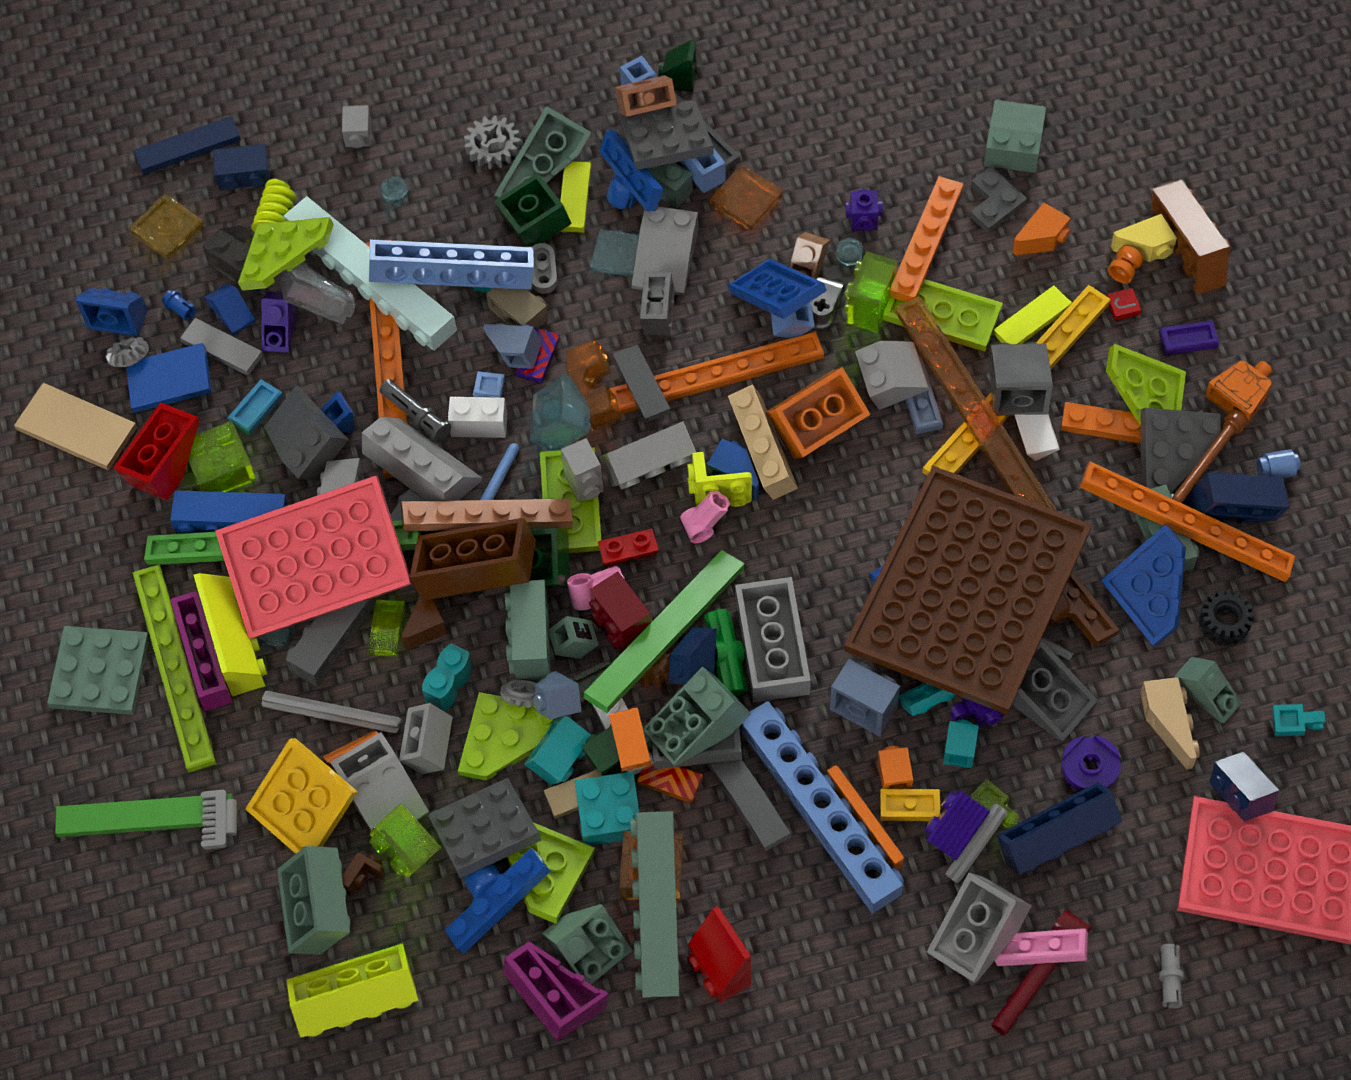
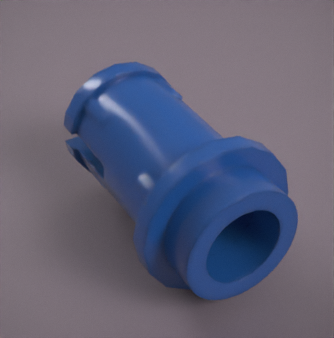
M169 290L162 298L164 307L167 310L172 309L185 321H189V318L192 319L196 314L197 308L183 299L178 291Z

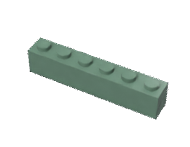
M673 811L636 812V819H630L631 837H637V849H631L632 868L638 867V880H632L633 898H639V910H633L634 929H640V941H634L635 960L641 959V972H635L636 990H642V997L679 996Z

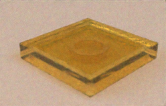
M164 194L129 227V230L134 236L169 260L204 226L202 219L167 194Z

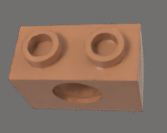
M665 75L615 87L619 112L626 117L677 105L673 81Z

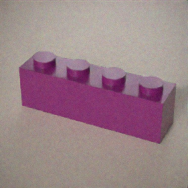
M198 590L170 599L198 697L204 710L208 711L233 703L228 685L221 671Z

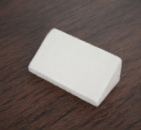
M1015 415L1026 453L1029 457L1037 461L1060 450L1049 415Z

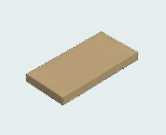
M45 383L41 385L14 425L16 430L108 471L137 429L135 422Z

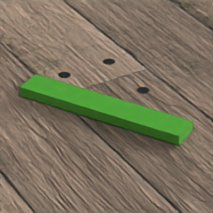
M228 794V799H233V795ZM201 796L56 806L55 834L57 837L203 827L202 822L209 820H203L202 815L210 813H203L202 808L211 806H203L202 801L204 800Z

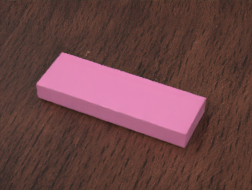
M1086 928L1017 933L995 959V963L997 966L1087 961L1088 933Z

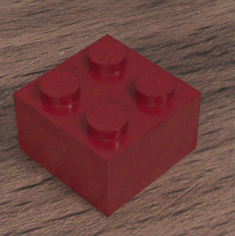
M617 571L589 589L591 598L589 605L592 609L590 616L594 624L599 629L603 627L607 632L606 637L610 645L615 650L619 648L623 653L651 624V613Z

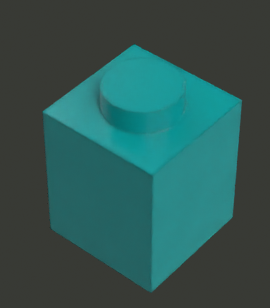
M967 720L949 722L943 764L972 769L979 725H973Z

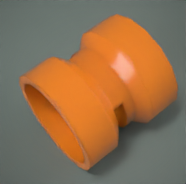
M1122 246L1116 254L1117 259L1113 260L1109 265L1108 273L1114 280L1126 284L1132 281L1135 276V270L1140 268L1144 258L1137 249L1131 246Z

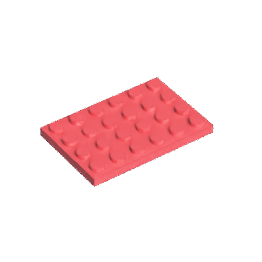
M378 476L358 481L215 531L249 639L257 638L413 585Z
M1194 796L1177 911L1351 945V826L1276 811L1244 822L1230 808L1227 802Z

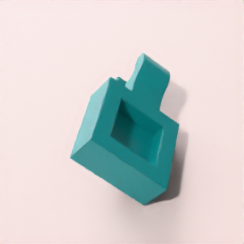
M1303 704L1273 705L1272 707L1274 736H1304L1305 728L1310 730L1324 729L1323 724L1326 722L1324 711L1303 712Z

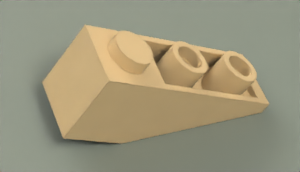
M1178 677L1144 681L1140 695L1147 722L1186 769H1193L1196 758H1199L1200 753L1197 740L1193 741L1191 731H1193L1192 716L1190 713L1187 714L1185 704H1187L1185 687H1180Z

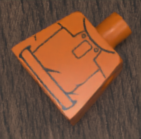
M1239 361L1209 382L1205 397L1227 414L1233 409L1243 412L1248 418V426L1269 395L1272 382L1267 377L1272 373V368L1265 361H1260L1255 367H1252L1246 361Z

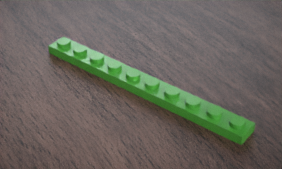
M402 520L392 521L401 550H415L417 538L421 536V531H403ZM216 532L148 536L144 560L147 565L224 561Z

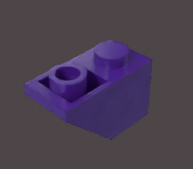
M269 291L261 299L262 351L288 353L295 323V293Z

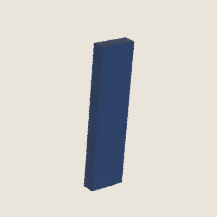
M231 116L135 149L134 152L144 175L239 142L241 138Z

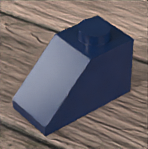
M693 627L670 654L668 683L685 685L702 666L714 675L717 629Z

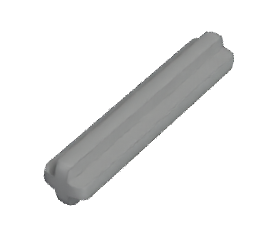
M994 804L991 807L990 813L963 852L946 871L947 877L958 883L962 880L1006 817L1007 811L1000 805Z

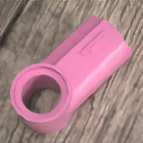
M711 491L698 506L686 510L680 516L692 543H701L712 537L714 534L712 527L728 511L730 502L719 491Z
M614 566L592 575L580 573L571 576L567 580L573 609H590L589 601H591L589 589L617 571L623 577L620 568Z

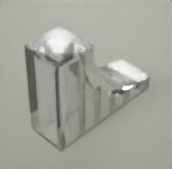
M304 261L290 272L285 269L278 274L285 302L342 325L347 317L350 318L353 315L356 303L352 291L324 278Z

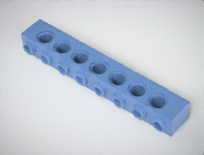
M769 701L750 712L751 715L739 726L740 732L870 912L873 914L900 897L903 889L902 883H904L901 874L895 867L891 869L885 861L887 858L883 849L878 844L873 845L868 838L869 832L863 822H857L851 815V806L845 798L840 799L834 790L836 788L830 777L821 774L818 769L819 764L811 752L806 753L802 748V741L797 732L788 729L785 724L786 719L778 707L773 708ZM768 733H776L779 735V738L770 740L765 736ZM786 755H791L795 757L796 760L793 762H785L781 758ZM801 778H809L812 780V783L809 785H802L798 782V780ZM823 800L826 801L829 804V806L826 808H818L815 805V803L817 801ZM840 823L846 829L838 832L833 830L831 826ZM859 847L863 850V853L853 855L848 849ZM869 870H875L880 873V877L872 879L867 877L865 873Z

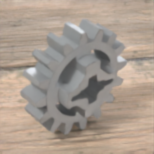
M494 115L492 120L488 121L485 116L483 117V123L474 121V128L468 127V135L464 136L466 154L470 155L472 162L477 160L479 167L487 163L489 169L493 167V164H497L501 168L503 161L510 164L511 156L517 157V149L521 148L519 130H515L514 123L507 124V118L505 117L501 121H497V116Z

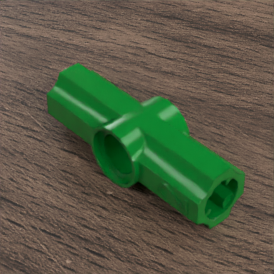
M717 609L708 612L704 616L706 627L717 629L715 652L717 677L735 697L744 695L748 691L742 668L744 647L740 640H736L730 611Z

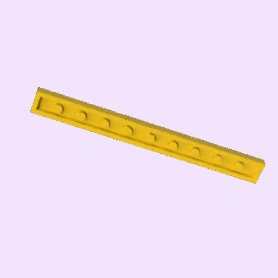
M1090 285L1082 291L1036 342L1037 344L1047 345L1050 369L1057 364L1110 304V298ZM991 393L926 463L922 473L928 476L932 466L958 474L1010 416H993Z

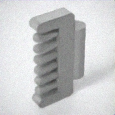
M225 790L204 791L201 793V797L204 800L202 805L211 807L202 808L203 813L210 814L202 815L203 820L209 821L202 822V826L208 828L202 829V833L207 835L202 836L201 846L205 850L225 848L228 845V836L237 835V801L228 799V794Z

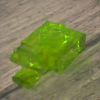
M988 779L970 795L971 798L988 810L994 804L1003 807L1007 811V815L1001 824L1006 829L1019 823L1017 821L1019 818L1018 814L1006 806L1009 802V797Z

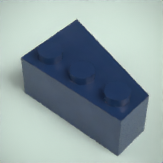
M1212 471L1205 474L1183 501L1184 505L1223 523L1224 520L1240 519L1241 524L1275 521L1289 508L1283 478L1271 477L1267 474L1253 476L1246 475L1245 473L1223 474L1219 471Z

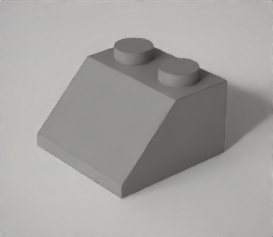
M879 341L855 351L869 397L879 410L930 390L914 342Z

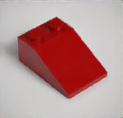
M160 403L113 469L130 486L167 501L183 479L200 419L195 415Z
M717 906L711 910L688 943L689 955L686 959L695 973L700 971L705 980L702 983L709 996H716L719 1002L722 1003L751 985V955Z

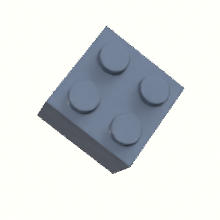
M848 659L831 686L830 710L881 737L897 711L900 686L891 677L886 675L880 676L871 671L868 665Z

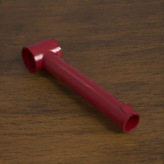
M1065 909L1051 931L1086 928L1087 933H1089L1092 926ZM1059 962L1033 965L991 1023L995 1031L1001 1035H1007Z

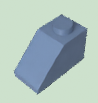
M555 671L549 673L535 685L534 706L537 712L546 718L553 719L582 712L578 683Z

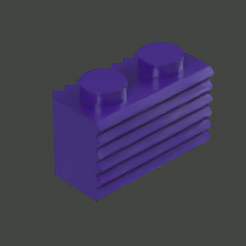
M960 789L956 793L951 791L946 796L941 805L945 809L938 818L933 816L924 829L927 832L926 840L954 860L958 859L990 813L986 807Z

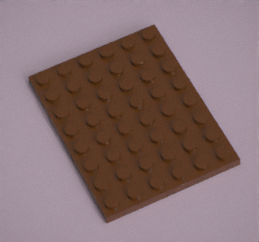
M932 466L844 645V651L1008 715L1088 538L1092 524Z

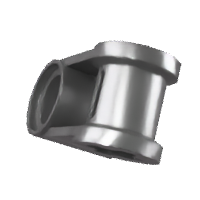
M818 277L817 280L825 284L827 291L811 301L814 329L825 330L831 326L837 307L841 303L845 283Z

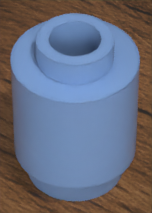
M1291 449L1266 453L1256 460L1259 476L1267 474L1271 477H1282L1283 479L1295 477L1297 470H1300L1301 466L1298 454H1294Z

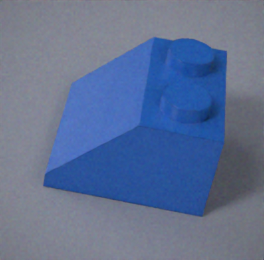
M90 288L77 296L75 301L87 329L139 337L147 313V307L142 296L133 292H114L108 288Z

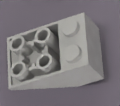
M381 732L330 762L333 771L358 791L352 803L379 844L429 814L427 807L402 764Z

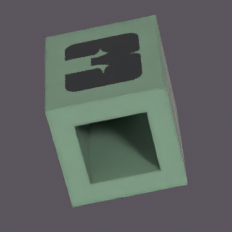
M566 616L548 630L555 655L581 659L599 646L592 620Z

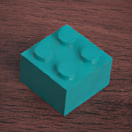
M633 772L574 780L584 844L592 846L637 839V837H631L630 819H636V812H639Z

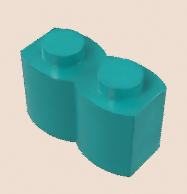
M452 643L442 650L437 660V667L432 669L423 681L422 692L426 704L431 703L444 712L453 705L457 698L458 689L468 681L472 673V663L468 651Z

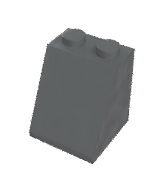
M1034 342L991 345L989 365L993 416L1048 415L1053 381L1047 345Z

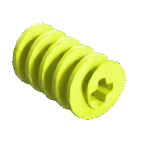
M270 179L266 182L259 202L260 205L256 211L257 214L253 220L254 223L251 226L253 232L256 231L258 224L285 222L284 215L293 208V202L297 197L290 190V186L279 179Z

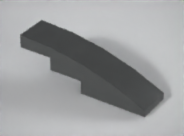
M742 760L706 764L719 780L724 793L736 807L739 817L765 851L791 838L789 830Z

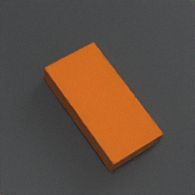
M638 707L609 714L622 772L651 765Z

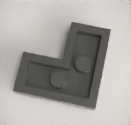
M991 166L971 182V187L986 200L970 212V218L987 233H990L1027 203V198Z

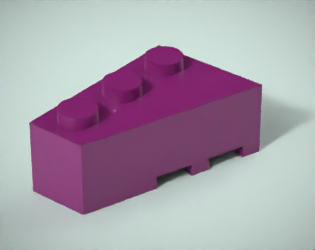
M527 942L504 958L503 974L558 1042L606 1009L609 993L602 989L598 990L584 981L585 978L578 973H572L560 965V961L531 942Z

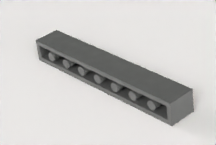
M409 488L407 492H403L400 495L396 508L390 513L392 521L402 520V502L426 500ZM421 531V535L429 533V531ZM402 550L406 564L415 550ZM384 594L316 617L313 622H309L303 630L302 638L297 644L292 645L287 652L286 663L289 671L319 687Z

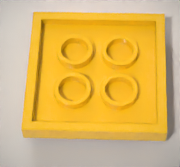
M292 738L288 740L245 810L296 854L305 846H324L358 791L300 741Z

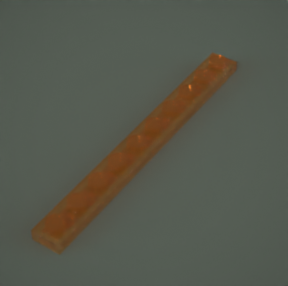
M920 296L897 306L895 309L896 315L1010 494L1056 511L1057 509Z

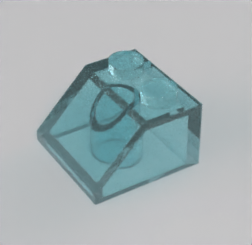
M564 374L534 394L530 433L531 443L551 451H557L569 446L589 433L591 427L590 407L570 375Z

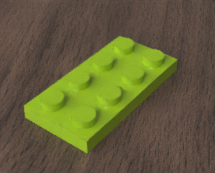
M925 279L914 304L890 297L883 314V320L985 352L1001 313L1003 303Z
M561 450L540 452L542 499H570L573 519L572 527L559 528L568 531L569 553L600 551L598 541L602 539L598 496L590 500L585 499L578 502L564 476Z

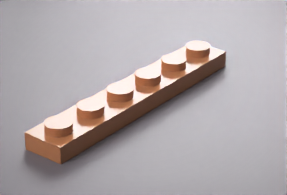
M570 499L408 501L401 504L403 531L455 530L523 517L530 529L571 528L573 523Z

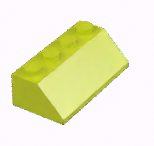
M202 573L195 574V582L221 671L232 697L264 687L263 676L267 675V670L263 658L257 659L255 651L260 650L257 638L249 639L230 577Z
M403 943L287 979L290 1007L300 1038L317 1036L323 1033L324 1030L337 1026L346 1027L356 1020L365 1017L374 1018L381 1015L384 1011L394 1008L403 1009L410 1006L413 1002L419 1001Z

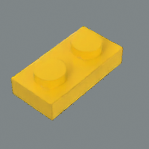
M880 789V821H930L933 816L937 818L940 816V789Z

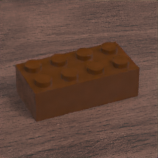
M524 517L421 535L417 538L410 579L422 600L529 583L536 540Z

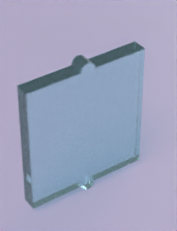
M600 229L590 270L609 273L610 276L618 274L633 277L639 235L624 233L623 230L616 232Z

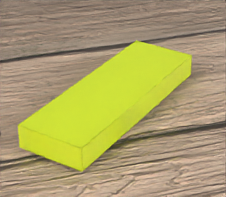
M571 161L564 168L560 201L564 205L572 224L560 232H585L591 162Z
M1052 286L996 327L993 335L1001 343L1023 344L1061 316L1072 302L1055 286Z

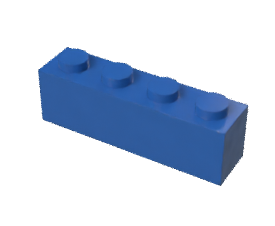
M175 491L170 521L175 533L179 534L215 532L230 525L289 506L285 494Z

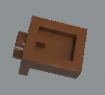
M357 852L342 875L346 894L352 897L356 889H362L368 878L367 872L383 880L385 877L383 863L371 854L364 856Z

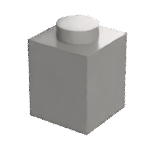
M343 106L342 134L345 147L359 148L371 146L372 120L369 106Z

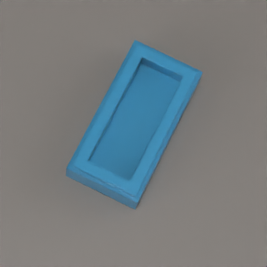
M260 379L227 417L228 422L250 436L284 397L283 393Z

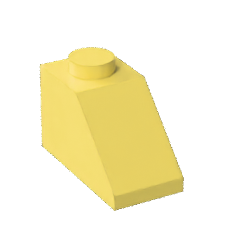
M1159 214L1114 232L1111 248L1113 251L1118 252L1122 246H1131L1143 255L1144 261L1151 262L1158 258L1165 259L1170 256L1174 251L1177 238L1163 215Z

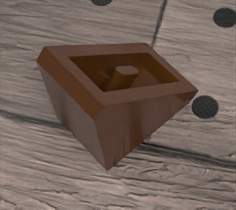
M419 595L401 636L404 648L409 650L447 634L444 621L433 599L422 600Z

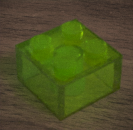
M866 251L863 260L857 261L854 269L855 280L848 283L845 291L847 300L844 312H847L848 324L878 332L883 320L884 311L890 299L888 297L889 290L896 276L897 260Z
M233 421L195 435L188 461L201 491L227 492L256 480L251 463Z
M402 803L382 819L369 833L372 837L369 840L371 845L380 854L385 852L392 861L389 864L400 876L405 874L407 877H410L441 848Z

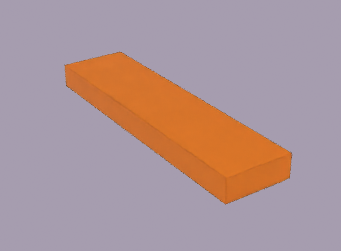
M836 765L827 770V775L835 785V793L840 799L845 798L852 809L851 815L857 822L861 821L866 826L869 832L868 838L873 845L878 844L883 849L887 858L885 860L891 869L895 867L898 871L901 870L904 856L843 772Z

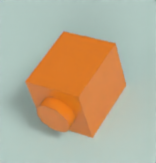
M889 746L879 751L877 762L882 789H912L913 775L908 747Z

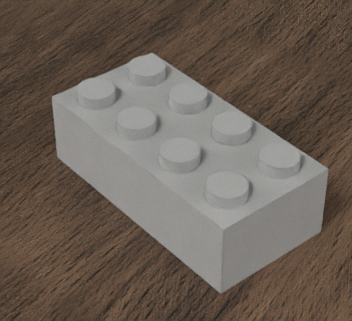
M792 577L735 585V600L753 703L810 695L811 680Z

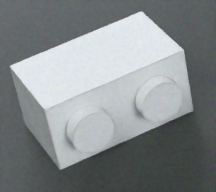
M450 397L448 423L451 424V437L506 438L507 409L505 398Z

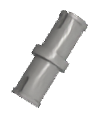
M1164 944L1160 947L1162 970L1159 972V980L1163 985V1006L1175 1009L1183 1006L1181 982L1184 980V973L1180 970V946Z

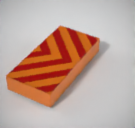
M653 763L642 769L637 783L645 788L692 804L703 775L682 767L655 769Z

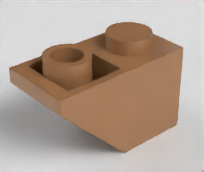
M804 232L797 238L790 268L817 279L823 267L830 240Z

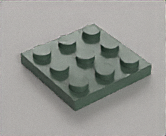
M64 626L47 702L49 708L134 715L150 638L148 632Z

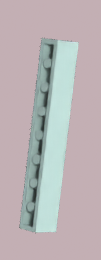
M306 196L284 215L285 221L330 217L334 226L328 244L320 250L314 248L309 253L320 256L323 263L330 270L335 269L338 271L341 278L348 285H355L366 300L371 298L383 314H390L395 318V322L404 331L408 329L413 333L414 338L422 346L427 345L435 351L457 331L454 316L415 284L369 282L370 247L309 197Z

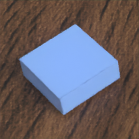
M478 371L473 397L501 398L505 375Z

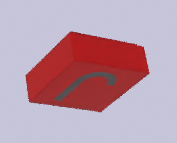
M1133 288L1107 294L1106 297L1110 298L1109 308L1114 321L1141 314V308Z

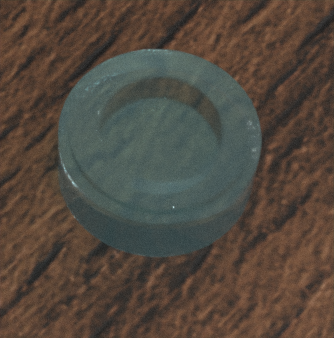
M390 177L381 185L382 196L389 203H400L408 195L407 184L402 178Z
M854 238L841 240L836 248L837 259L845 265L857 264L863 256L862 244Z

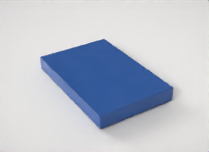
M203 343L142 358L136 364L126 367L130 404L134 413L156 408L160 403L168 405L212 393L207 351Z

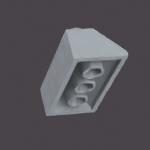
M380 417L362 432V453L426 501H459L482 481V477L401 418Z

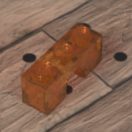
M591 340L565 351L568 361L565 363V367L572 379L573 385L570 386L574 399L577 401L576 415L579 422L594 431L621 420L617 396L605 385L594 389L596 382L601 377L611 373L606 350L596 340Z

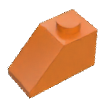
M1043 202L1014 238L1012 253L1018 256L1053 251L1059 243L1063 244L1068 239L1071 233L1069 229L1070 217Z

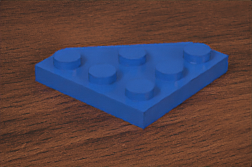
M1167 525L1160 528L1101 580L1153 646H1158L1178 628L1186 547Z

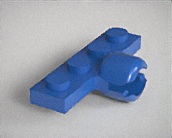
M606 130L599 152L615 173L606 193L608 203L618 209L626 208L628 203V208L631 209L638 200L646 211H656L659 200L662 197V186L647 168L636 170L627 143L616 130Z
M530 848L503 874L500 873L496 866L490 864L465 876V885L473 896V902L445 929L457 950L463 954L469 950L551 872L538 852Z

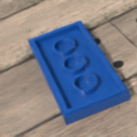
M767 259L728 285L732 295L782 319H785L827 291L823 282L772 259Z

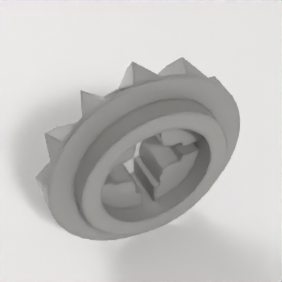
M142 337L122 339L121 342L114 343L113 347L107 350L106 359L109 365L114 367L131 366L139 362L148 353L149 346Z
M513 680L505 683L500 689L501 699L507 701L509 705L515 704L518 707L526 706L530 708L532 705L534 706L533 697L536 695L535 685L537 683L529 680Z

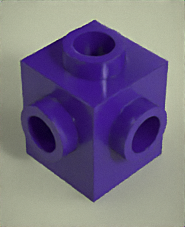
M862 189L850 191V202H845V216L850 218L851 231L878 230V217L883 216V201H878L877 190Z

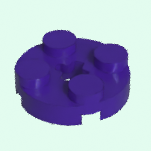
M1084 736L1072 740L1065 748L1061 772L1066 781L1078 791H1082L1097 782L1109 789L1115 784L1120 774V755L1117 748L1103 737L1084 738ZM1084 760H1096V770H1089L1085 767Z

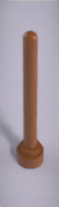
M1236 409L1229 411L1223 419L1224 429L1172 497L1173 500L1183 503L1232 435L1241 433L1248 424V418L1243 412Z

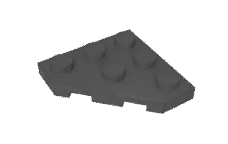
M1155 408L1141 409V485L1149 489L1167 485L1171 493L1191 473L1221 433L1220 414Z

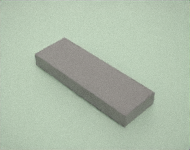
M197 318L192 321L180 337L181 342L187 346L203 343L206 347L207 356L249 376L263 357L261 350Z

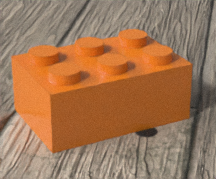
M843 367L830 371L766 412L793 459L806 456L871 415Z

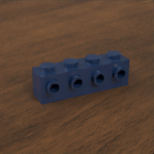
M1097 782L996 836L1007 865L1021 875L1032 872L1038 865L1048 860L1060 857L1063 852L1073 847L1085 844L1088 839L1100 833L1110 831L1113 826L1121 823L1122 819L1112 791Z

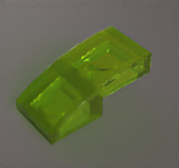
M376 600L370 632L369 655L397 657L401 642V626L405 613V601Z

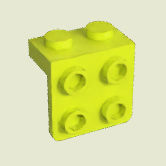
M704 452L692 453V464H687L689 494L695 495L696 506L711 491H719L722 495L726 496L733 507H740L751 502V473L707 476Z

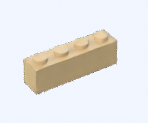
M753 384L729 395L728 398L765 491L774 500L798 489L775 428L766 414L767 408L762 396Z

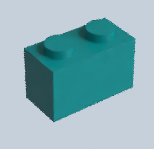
M568 716L558 717L551 724L524 765L550 785L559 782L564 783L574 770L571 767L577 758L581 759L585 755L582 745L585 744V741L591 734Z

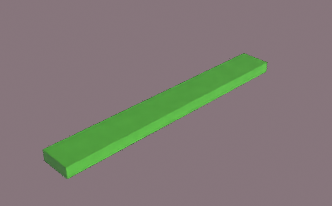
M721 550L584 692V699L608 713L744 570L745 563Z

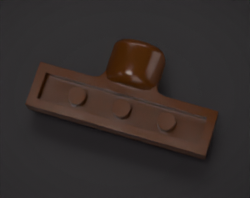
M1072 571L1048 626H1052L1064 619H1071L1095 648L1117 636L1119 629Z

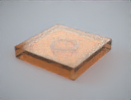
M740 165L710 198V205L752 231L783 196V190L743 165Z

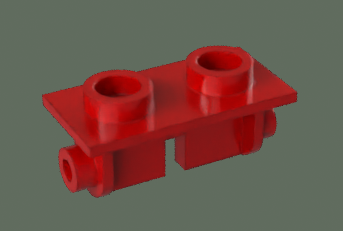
M652 528L598 541L603 566L609 565V567H612V565L627 562L630 558H633V560L648 556L651 558L653 554L659 552Z

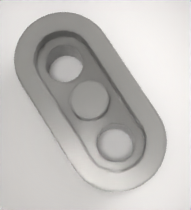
M539 243L532 246L534 265L532 288L538 293L546 294L552 292L558 283L555 253L550 245Z

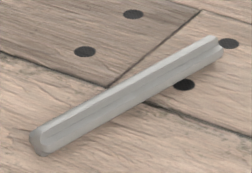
M265 691L262 697V706L264 708L392 734H398L401 728V718L271 691Z

